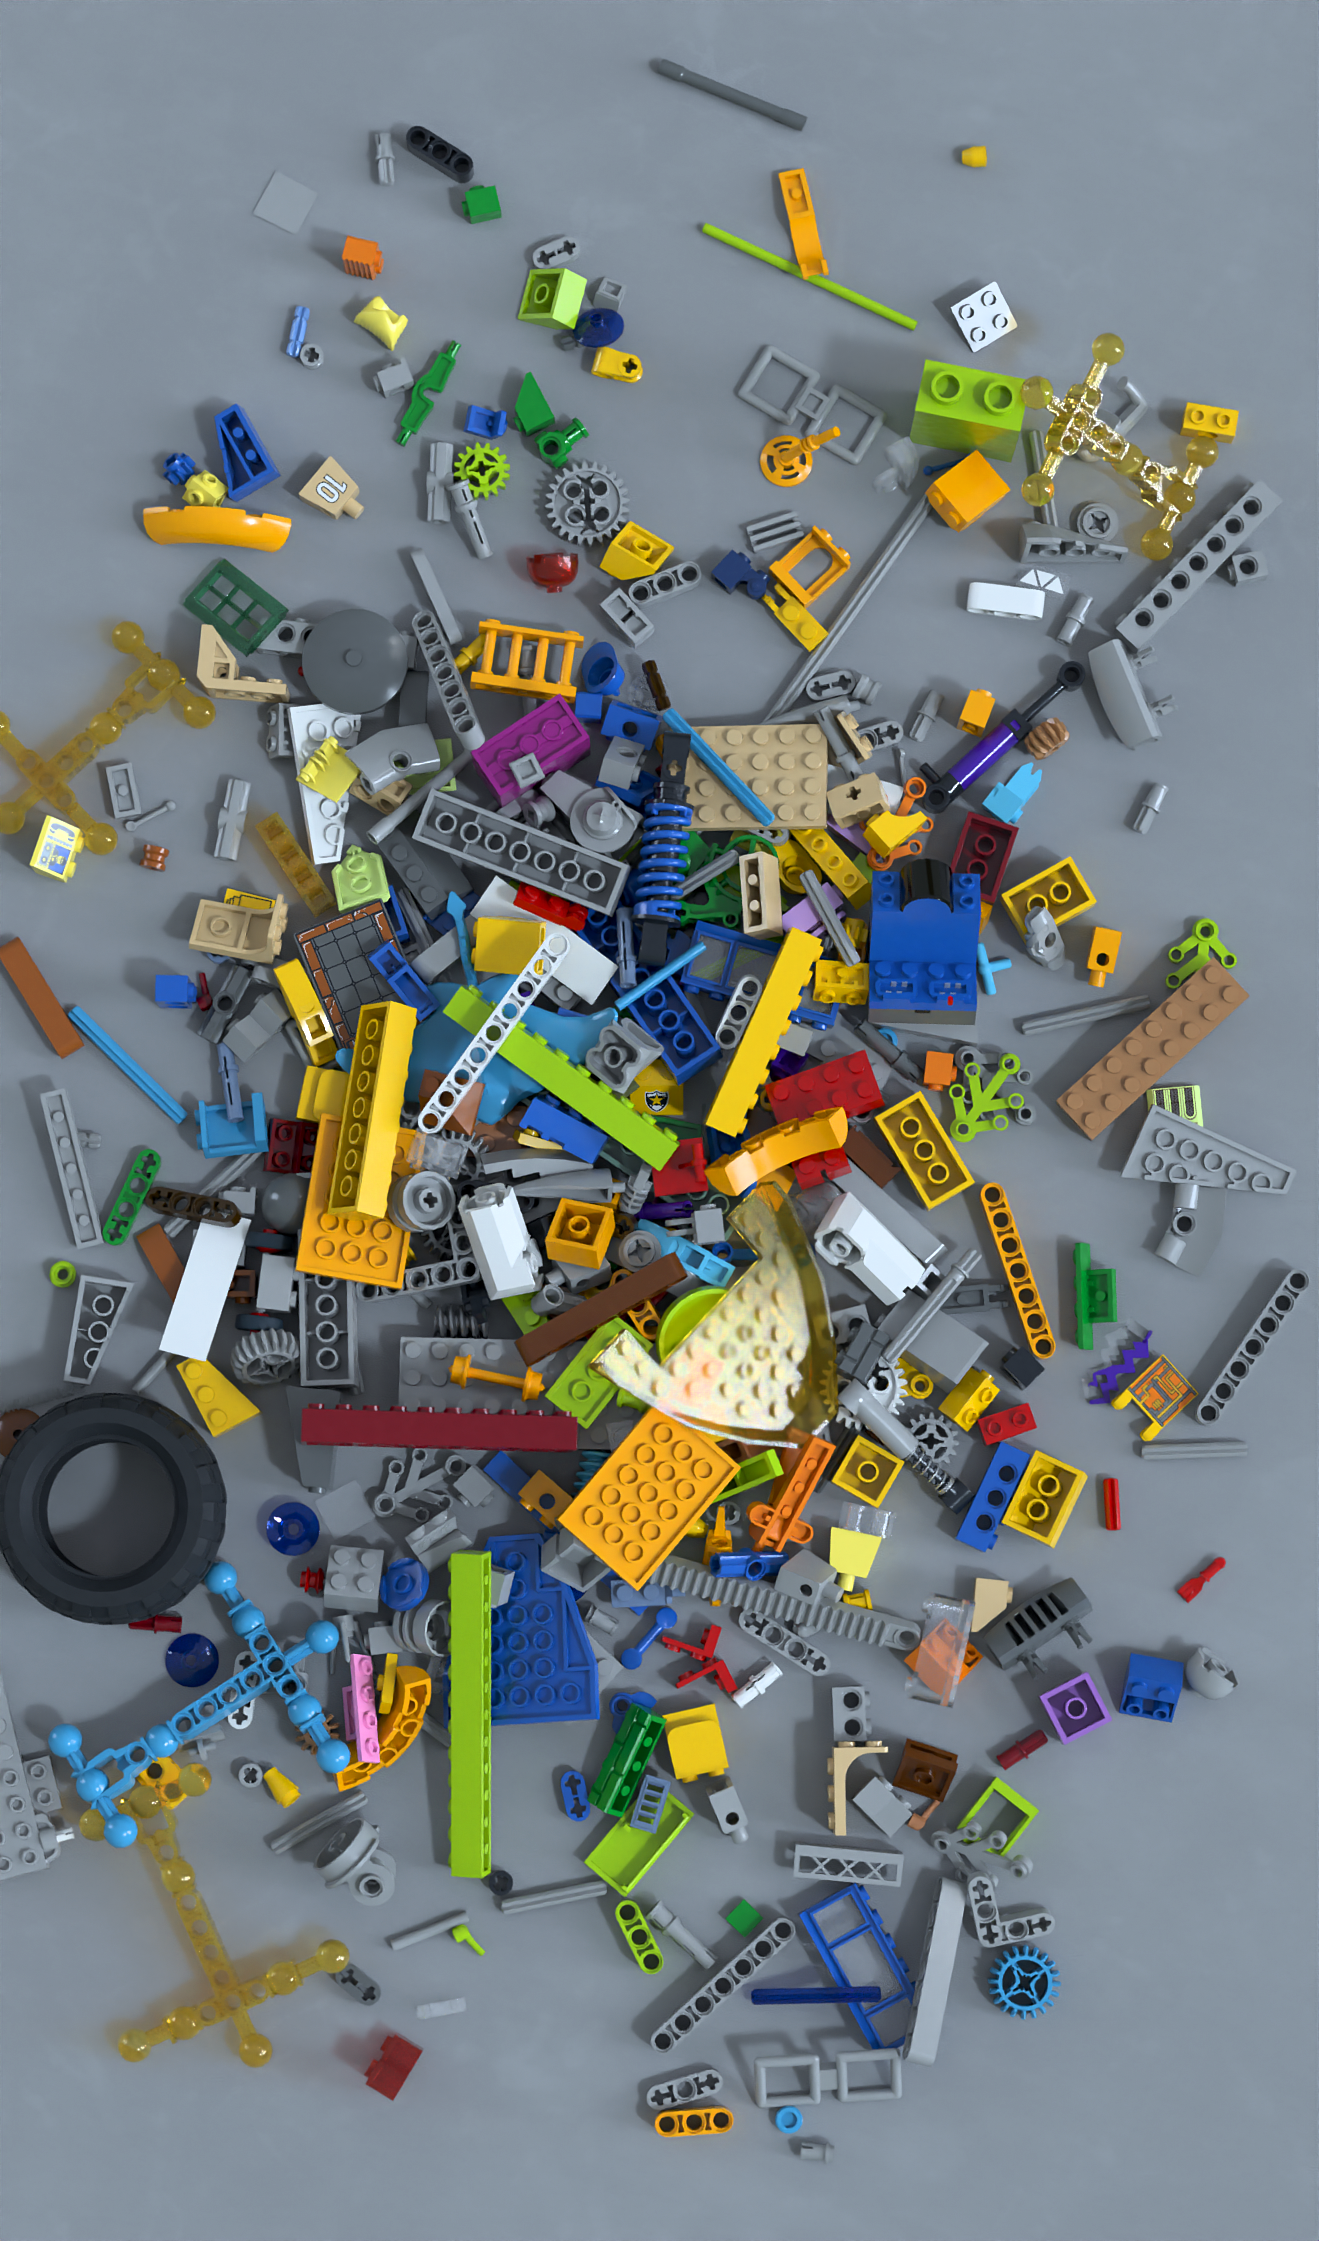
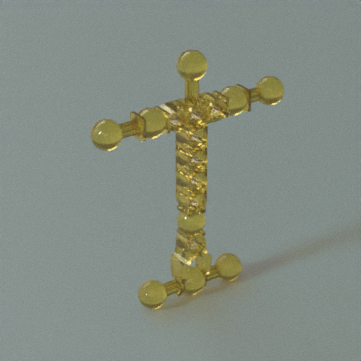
M200 1763L187 1764L179 1772L178 1779L165 1785L157 1781L155 1787L149 1785L138 1786L131 1792L129 1799L122 1797L121 1804L116 1806L120 1814H127L136 1821L138 1827L136 1838L138 1842L147 1844L155 1860L161 1864L159 1868L162 1870V1884L168 1891L173 1893L172 1898H176L177 1910L215 1995L204 1999L199 2006L193 2004L192 2007L181 2006L175 2008L169 2016L163 2017V2024L146 2032L136 2028L126 2030L118 2039L117 2047L119 2054L126 2061L132 2063L142 2062L150 2054L152 2046L168 2039L171 2040L172 2044H175L178 2040H190L200 2030H203L205 2026H212L232 2017L242 2039L238 2050L240 2059L249 2067L259 2068L270 2061L273 2048L267 2037L257 2034L247 2010L263 2003L268 1996L274 1998L276 1995L286 1996L292 1994L298 1986L304 1985V1978L321 1970L331 1974L341 1972L348 1965L350 1954L343 1942L335 1939L325 1940L317 1948L315 1956L296 1963L294 1958L289 1962H277L267 1972L263 1973L262 1976H255L242 1983L240 1982L200 1891L195 1889L197 1883H195L196 1875L194 1868L184 1860V1855H180L181 1848L175 1832L179 1822L169 1800L182 1794L190 1797H199L208 1792L212 1783L211 1773L207 1767ZM89 1808L83 1812L79 1819V1829L81 1834L89 1841H102L105 1839L104 1826L106 1822L98 1809L91 1810ZM162 1809L168 1823V1828L157 1829L153 1835H148L140 1819H151ZM163 1845H169L173 1848V1858L168 1859L162 1856L161 1847ZM192 1895L196 1899V1906L194 1908H187L183 1904V1896ZM203 1920L207 1924V1931L204 1933L197 1932L194 1929V1921ZM205 1946H216L219 1952L218 1956L214 1958L208 1957L205 1953ZM216 1971H227L230 1977L229 1981L225 1983L218 1981ZM259 1983L263 1985L265 1994L263 1996L254 1995L251 1990L253 1984ZM232 1994L238 1996L241 2002L240 2006H229L227 1996ZM204 2006L213 2007L216 2016L211 2019L206 2018L202 2014V2008Z

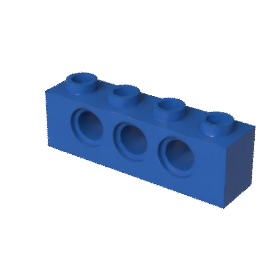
M1002 1441L999 1442L955 1540L983 1553L986 1552L987 1548L993 1549L998 1535L994 1534L998 1524L1004 1525L1001 1522L1007 1512L1006 1507L1018 1489L1017 1483L1020 1476H1024L1030 1463L1028 1461L1029 1454ZM1004 1466L1011 1468L1013 1471V1478L1009 1482H1005L999 1477V1470ZM991 1491H998L1001 1494L1002 1502L1000 1505L993 1506L988 1502V1494ZM980 1515H986L990 1518L991 1525L989 1529L981 1530L977 1527L976 1520Z

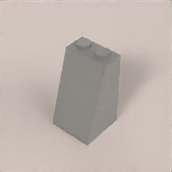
M558 770L555 774H549L542 781V786L540 787L543 795L547 796L553 803L555 811L569 825L571 812L577 800L585 793L594 789L561 770ZM627 807L637 820V828L633 836L622 848L610 853L599 854L618 861L647 832L643 827L644 817Z
M909 1289L901 1300L890 1304L893 1309L888 1316L883 1313L873 1325L877 1330L890 1336L887 1347L925 1302L924 1299ZM938 1309L900 1357L921 1374L927 1375L934 1384L949 1394L989 1343Z

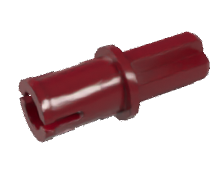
M157 1614L146 1620L128 1623V1627L136 1630L154 1631V1634H157V1631L181 1633L182 1616Z
M1038 1729L1020 1742L1016 1740L1014 1746L997 1755L996 1758L1006 1771L1023 1758L1028 1759V1755L1048 1742V1738L1041 1729Z

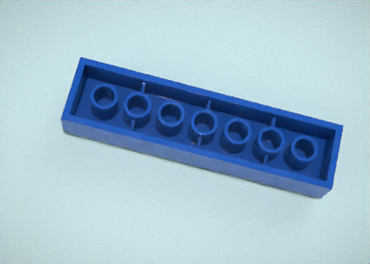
M620 901L618 902L613 917L585 907L589 913L585 920L584 928L580 931L571 930L617 965L616 958L619 956L616 910L624 908ZM633 923L634 954L638 960L642 933L637 925ZM637 963L635 965L637 986L663 967ZM618 966L608 984L617 997L621 998L633 988L624 989L620 987V968ZM671 975L625 1007L634 1022L664 1047V1051L659 1058L678 1086L723 1057L721 1047Z

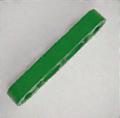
M143 1150L137 1156L104 1226L103 1238L112 1246H120L127 1240L145 1202L146 1194L151 1189L162 1164L161 1157L154 1150ZM154 1155L153 1160L156 1164L155 1166L150 1165L146 1171L147 1174H151L150 1178L148 1179L143 1174L136 1173L138 1168L143 1171L145 1167L142 1159ZM136 1178H141L145 1182V1189L140 1193H134L130 1187L131 1182ZM129 1202L134 1206V1212L129 1217H123L119 1213L121 1204ZM115 1216L121 1221L129 1222L127 1227L122 1224L119 1229L122 1237L111 1241V1235L108 1232L110 1229L115 1230L118 1222L113 1221Z

